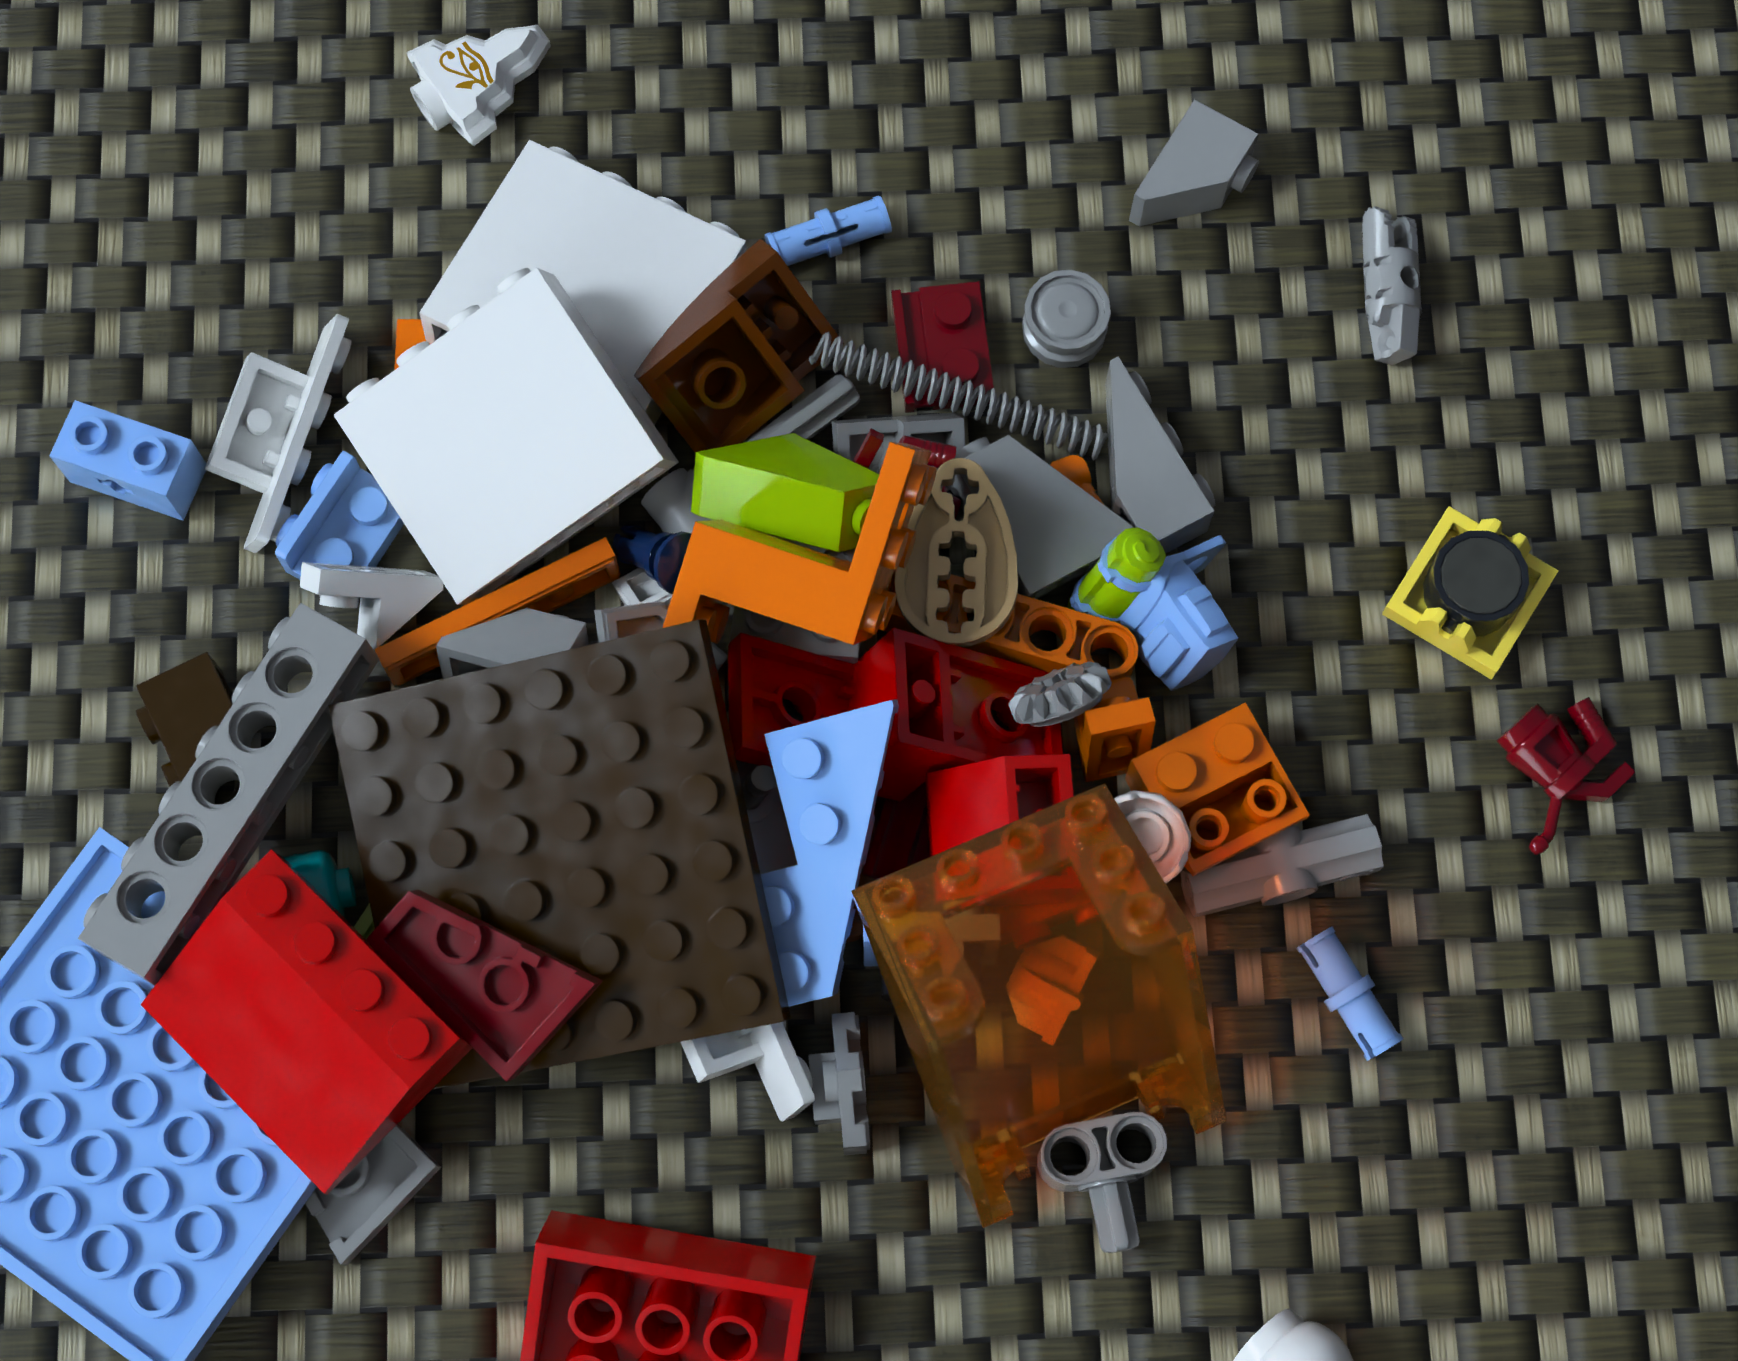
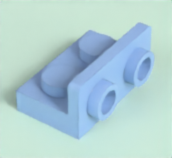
M342 451L334 464H325L317 473L310 490L312 496L299 515H291L282 525L276 538L277 548L275 555L284 570L299 580L302 562L376 567L403 527L404 522L373 475L361 469L353 455Z

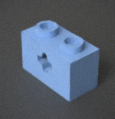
M76 400L49 455L71 483L182 521L186 517L206 472L204 470L206 462L191 439Z

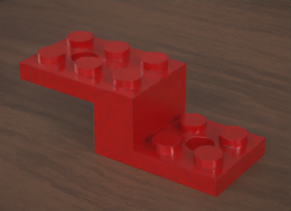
M892 628L859 658L855 664L817 655L809 651L740 633L728 644L729 729L736 760L758 766L766 765L773 769L764 734L895 699L898 700L899 708L898 713L894 715L884 761V779L882 788L878 790L877 794L880 797L901 802L926 781L925 776L927 773L938 771L941 768L949 769L1002 756L1063 754L1060 723L1043 727L1017 723L1014 721L1008 705L1020 687L1032 683L1035 677H1041L1050 672L943 643L897 628ZM782 699L791 701L794 709L803 716V721L792 718L786 712ZM991 709L996 711L998 718L1009 727V731L1002 729L994 721Z

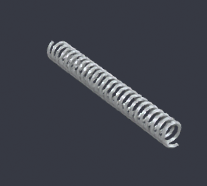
M829 332L822 336L814 354L809 356V362L812 365L816 363L823 349L821 367L824 369L828 367L835 353L833 362L834 373L841 369L847 357L844 371L846 377L852 374L859 360L856 374L858 381L864 378L871 364L868 377L870 385L875 383L883 367L880 380L882 389L887 387L895 371L892 383L893 393L899 390L907 374L904 387L905 397L911 394L919 377L915 395L917 401L922 399L931 381L927 398L929 405L934 403L943 384L939 407L942 409L946 406L954 390L951 404L952 413L958 410L966 393L962 412L964 417L969 415L978 396L974 415L976 421L981 419L990 400L986 418L987 425L993 422L1002 403L998 421L999 429L1004 427L1014 407L1009 428L1011 433L1016 431L1026 410L1021 431L1023 437L1028 434L1038 413L1033 434L1034 441L1039 439L1049 419L1045 443L1046 445L1050 444L1061 422L1056 444L1058 449L1063 446L1073 425L1068 447L1069 453L1074 451L1085 429L1080 455L1081 457L1086 455L1088 447L1096 434L1091 456L1093 461L1098 458L1100 450L1108 437L1106 432L1103 433L1100 424L1091 429L1089 421L1086 420L1079 425L1077 416L1070 418L1067 422L1065 412L1056 417L1054 409L1051 408L1044 414L1041 404L1035 406L1032 410L1030 400L1024 402L1020 407L1018 396L1012 398L1009 402L1006 392L1000 394L997 398L994 388L990 389L985 395L983 384L977 386L973 391L971 380L965 382L961 388L960 377L957 376L950 382L947 372L943 373L938 379L936 368L931 369L926 375V368L922 364L914 372L912 360L906 362L902 368L900 356L896 357L890 365L891 357L888 352L884 353L878 361L879 352L877 348L872 349L866 358L867 348L865 344L860 345L854 354L855 344L853 340L847 342L842 351L843 339L841 336L835 338L830 347L831 335Z

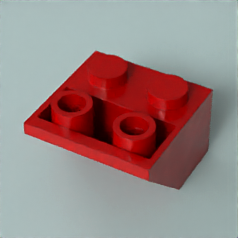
M1070 754L1002 756L926 774L934 906H943L954 902L1004 904L1066 901L1081 887Z

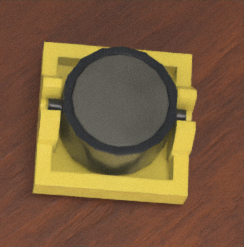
M1448 506L1388 602L1382 615L1492 680L1559 570L1529 553L1531 547L1527 536L1520 532L1512 535V537L1504 535L1502 533V522L1498 519H1481L1480 523H1477Z

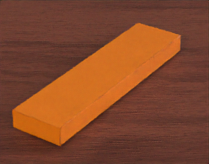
M604 537L374 650L393 685L400 686L440 666L436 645L443 636L525 608L549 613L619 579L621 574L616 555L607 538Z

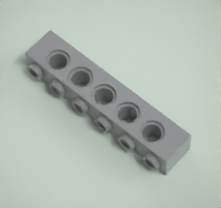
M302 603L298 605L291 617H285L274 628L268 642L269 651L255 672L250 671L241 678L232 696L233 705L219 726L211 727L203 735L196 749V761L184 779L175 782L166 791L159 805V817L145 837H140L131 844L123 857L121 874L108 893L101 894L94 900L84 917L83 925L85 928L78 937L79 940L154 986L220 899L231 889L333 732V726L328 705L354 700L380 660L365 638ZM301 672H313L311 682L305 689L296 693H287L288 683L295 675ZM266 726H276V734L269 744L261 748H251L252 738L258 730ZM233 780L240 781L238 793L231 801L224 804H215V795L223 784ZM193 836H202V847L197 855L189 860L179 861L178 852L181 845ZM164 891L165 902L162 909L152 917L142 918L141 909L144 901L150 895Z

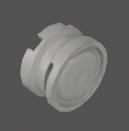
M1072 269L1053 271L1041 277L1029 290L1025 302V313L1022 321L1024 341L1034 356L1045 364L1055 367H1078L1092 360L1103 347L1111 316L1109 297L1102 285L1090 275Z

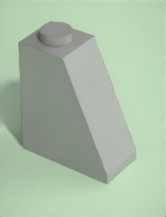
M1010 435L991 444L987 437H982L956 452L955 458L969 459L982 467L1001 498L1011 524L1017 553L1018 594L1039 599L1086 574L1101 558L1102 550L1110 541L1125 529L1133 528L1131 524ZM963 474L955 475L953 485L949 486L953 495L961 498L960 507L963 512L967 496L972 493L978 494L979 487H972L968 484L967 475Z

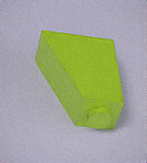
M795 433L698 451L695 455L691 512L712 520H724L762 533L842 552L855 549L879 474Z

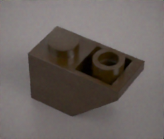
M208 652L136 685L145 704L144 707L136 710L139 722L153 745L162 741L170 759V762L161 765L169 786L184 779L196 761L195 753L201 738L211 727L220 725L233 705V693L226 678ZM222 786L218 789V791H217V793H216V795H215V803H216V800H217V798H218V795H219V793H220V790H221Z

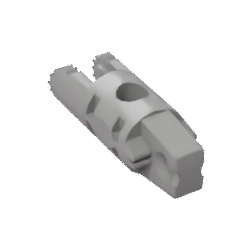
M1374 206L1373 208L1368 207V210L1365 211L1362 223L1365 313L1369 324L1375 361L1394 365L1417 354L1419 319L1422 313L1417 228L1415 219L1402 215V217H1397L1394 221L1391 220L1392 215L1389 214L1388 210Z

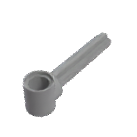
M841 374L835 375L745 442L795 433L810 440L831 425L832 421H836L859 403L860 396L848 378ZM680 468L666 475L645 494L641 501V505L663 532L675 534L682 531L692 533L696 521L712 520L691 512L694 480L693 469L687 472L684 468Z

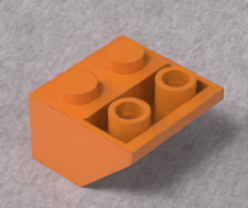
M1246 702L1132 759L1125 776V781L1131 791L1160 793L1183 812L1191 832V848L1184 867L1192 876L1239 854L1310 816Z

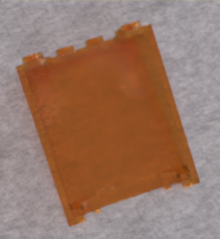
M1105 783L851 890L955 1172L982 1228L1014 1215L1009 1198L1004 1190L1005 1181L1012 1172H1015L1019 1181L1031 1176L1027 1158L1022 1149L1044 1140L1055 1128L1090 1120L1138 1098L1147 1114L1154 1117L1157 1121L1164 1118L1162 1106L1176 1105L1183 1108L1190 1117V1123L1196 1135L1227 1121L1193 928Z

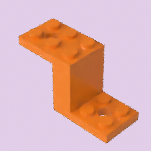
M889 442L852 562L724 520L696 521L662 628L695 620H706L711 642L718 644L729 617L730 608L722 605V602L851 645L872 638L878 629L885 631L897 597L896 593L887 591L893 571H896L898 567H906L916 539L917 531L909 529L908 524L914 506L918 504L925 506L935 481L937 468L928 465L932 451L907 443Z

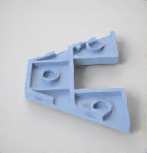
M897 699L764 734L798 865L761 874L789 1007L831 997L838 993L844 966L843 954L845 944L851 933L856 910L853 907L862 865L866 863L875 821L873 813L878 790L882 788L885 771H883L894 715L898 713L899 704Z

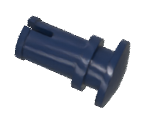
M635 524L622 526L620 528L622 532L634 537V539L631 540L617 533L615 534L612 550L616 555V559L621 563L644 569L647 576L657 581L659 587L673 594L692 533L681 531L675 534L669 532L656 534Z

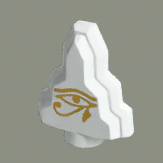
M539 25L507 28L487 40L466 35L448 44H444L433 39L407 52L412 66L421 79L419 83L410 88V91L422 114L436 131L451 123L462 137L472 146H475L497 129L496 116L514 102L515 85L536 71L551 47L550 40Z

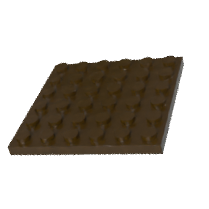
M695 620L328 705L375 929L408 891L419 889L603 980L601 985L522 1072L784 1022L791 1018L706 620ZM472 1048L432 1090L501 1076Z

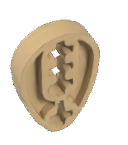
M955 458L946 461L938 468L925 506L921 504L914 506L908 528L917 531L916 539L906 567H898L896 570L895 591L903 617L917 634L959 647H969L991 638L1010 618L1016 604L1018 592L1017 553L1011 524L1003 503L984 470L972 460ZM958 474L967 475L968 484L972 487H979L978 494L972 493L967 496L962 521L955 520V505L952 494L942 492L943 486L953 485L955 475ZM962 537L965 538L966 548L976 550L977 552L976 557L965 558L963 565L965 580L975 582V588L964 590L962 607L964 612L974 613L973 621L963 622L961 633L954 634L949 632L947 622L936 619L938 612H946L950 607L949 592L947 589L938 588L939 580L945 581L950 578L951 562L948 557L939 556L940 549L951 547L952 538Z

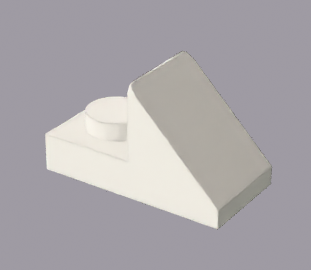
M302 562L300 588L320 595L319 604L323 606L358 608L360 598L357 634L365 638L370 646L375 649L443 591V582L438 575L424 570Z

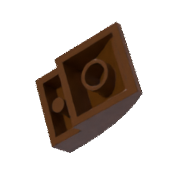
M760 239L713 280L682 312L649 352L634 374V377L696 454L698 451L743 442L805 390L798 381L821 363L823 349L816 363L812 365L809 362V356L814 354L825 333L829 332L831 335L830 347L835 338L839 336L778 252Z

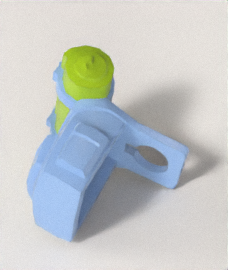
M1138 527L1127 528L1102 550L1101 558L1095 566L1075 584L1073 593L1068 601L1067 608L1114 621L1127 627L1136 638L1139 646L1138 656L1142 662L1171 691L1187 686L1204 677L1224 659L1238 640V636L1221 608L1213 599L1212 594L1195 575L1205 569L1226 544L1221 535L1183 552L1166 556L1161 543L1150 532Z

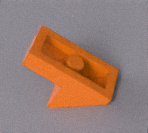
M1130 677L1111 680V687L1103 694L1102 700L1090 710H1086L1083 714L1074 717L1085 782L1126 774L1132 759L1151 750L1156 722L1149 697L1138 699L1134 682Z

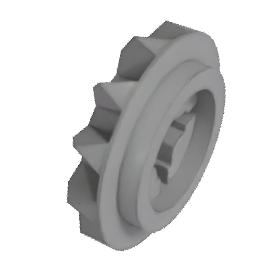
M1089 661L1081 665L1072 663L1066 668L1053 669L1044 676L1035 677L1032 683L1022 686L1017 690L1008 705L1014 721L1017 723L1030 724L1034 727L1054 725L1079 716L1086 710L1093 708L1102 700L1103 694L1111 687L1112 682L1106 667H1101L1099 663Z

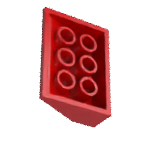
M272 849L220 899L140 1004L326 1195L472 1049L366 939L287 860Z
M551 1210L535 1242L520 1361H800L817 1256Z

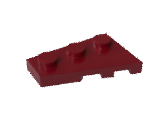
M419 889L408 891L366 939L506 1082L517 1078L603 982V980Z

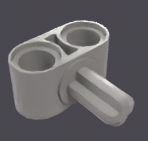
M1129 1112L1066 1124L1053 1129L1045 1137L1037 1155V1169L1041 1179L1055 1190L1060 1192L1089 1191L1100 1248L1104 1253L1131 1250L1139 1246L1140 1237L1128 1183L1147 1176L1163 1160L1167 1149V1136L1162 1125L1154 1117L1143 1112ZM1125 1130L1142 1132L1148 1138L1151 1145L1149 1159L1142 1163H1132L1125 1160L1117 1149L1116 1139L1118 1134ZM1061 1142H1072L1078 1145L1086 1156L1085 1170L1075 1176H1066L1059 1173L1051 1162V1149Z

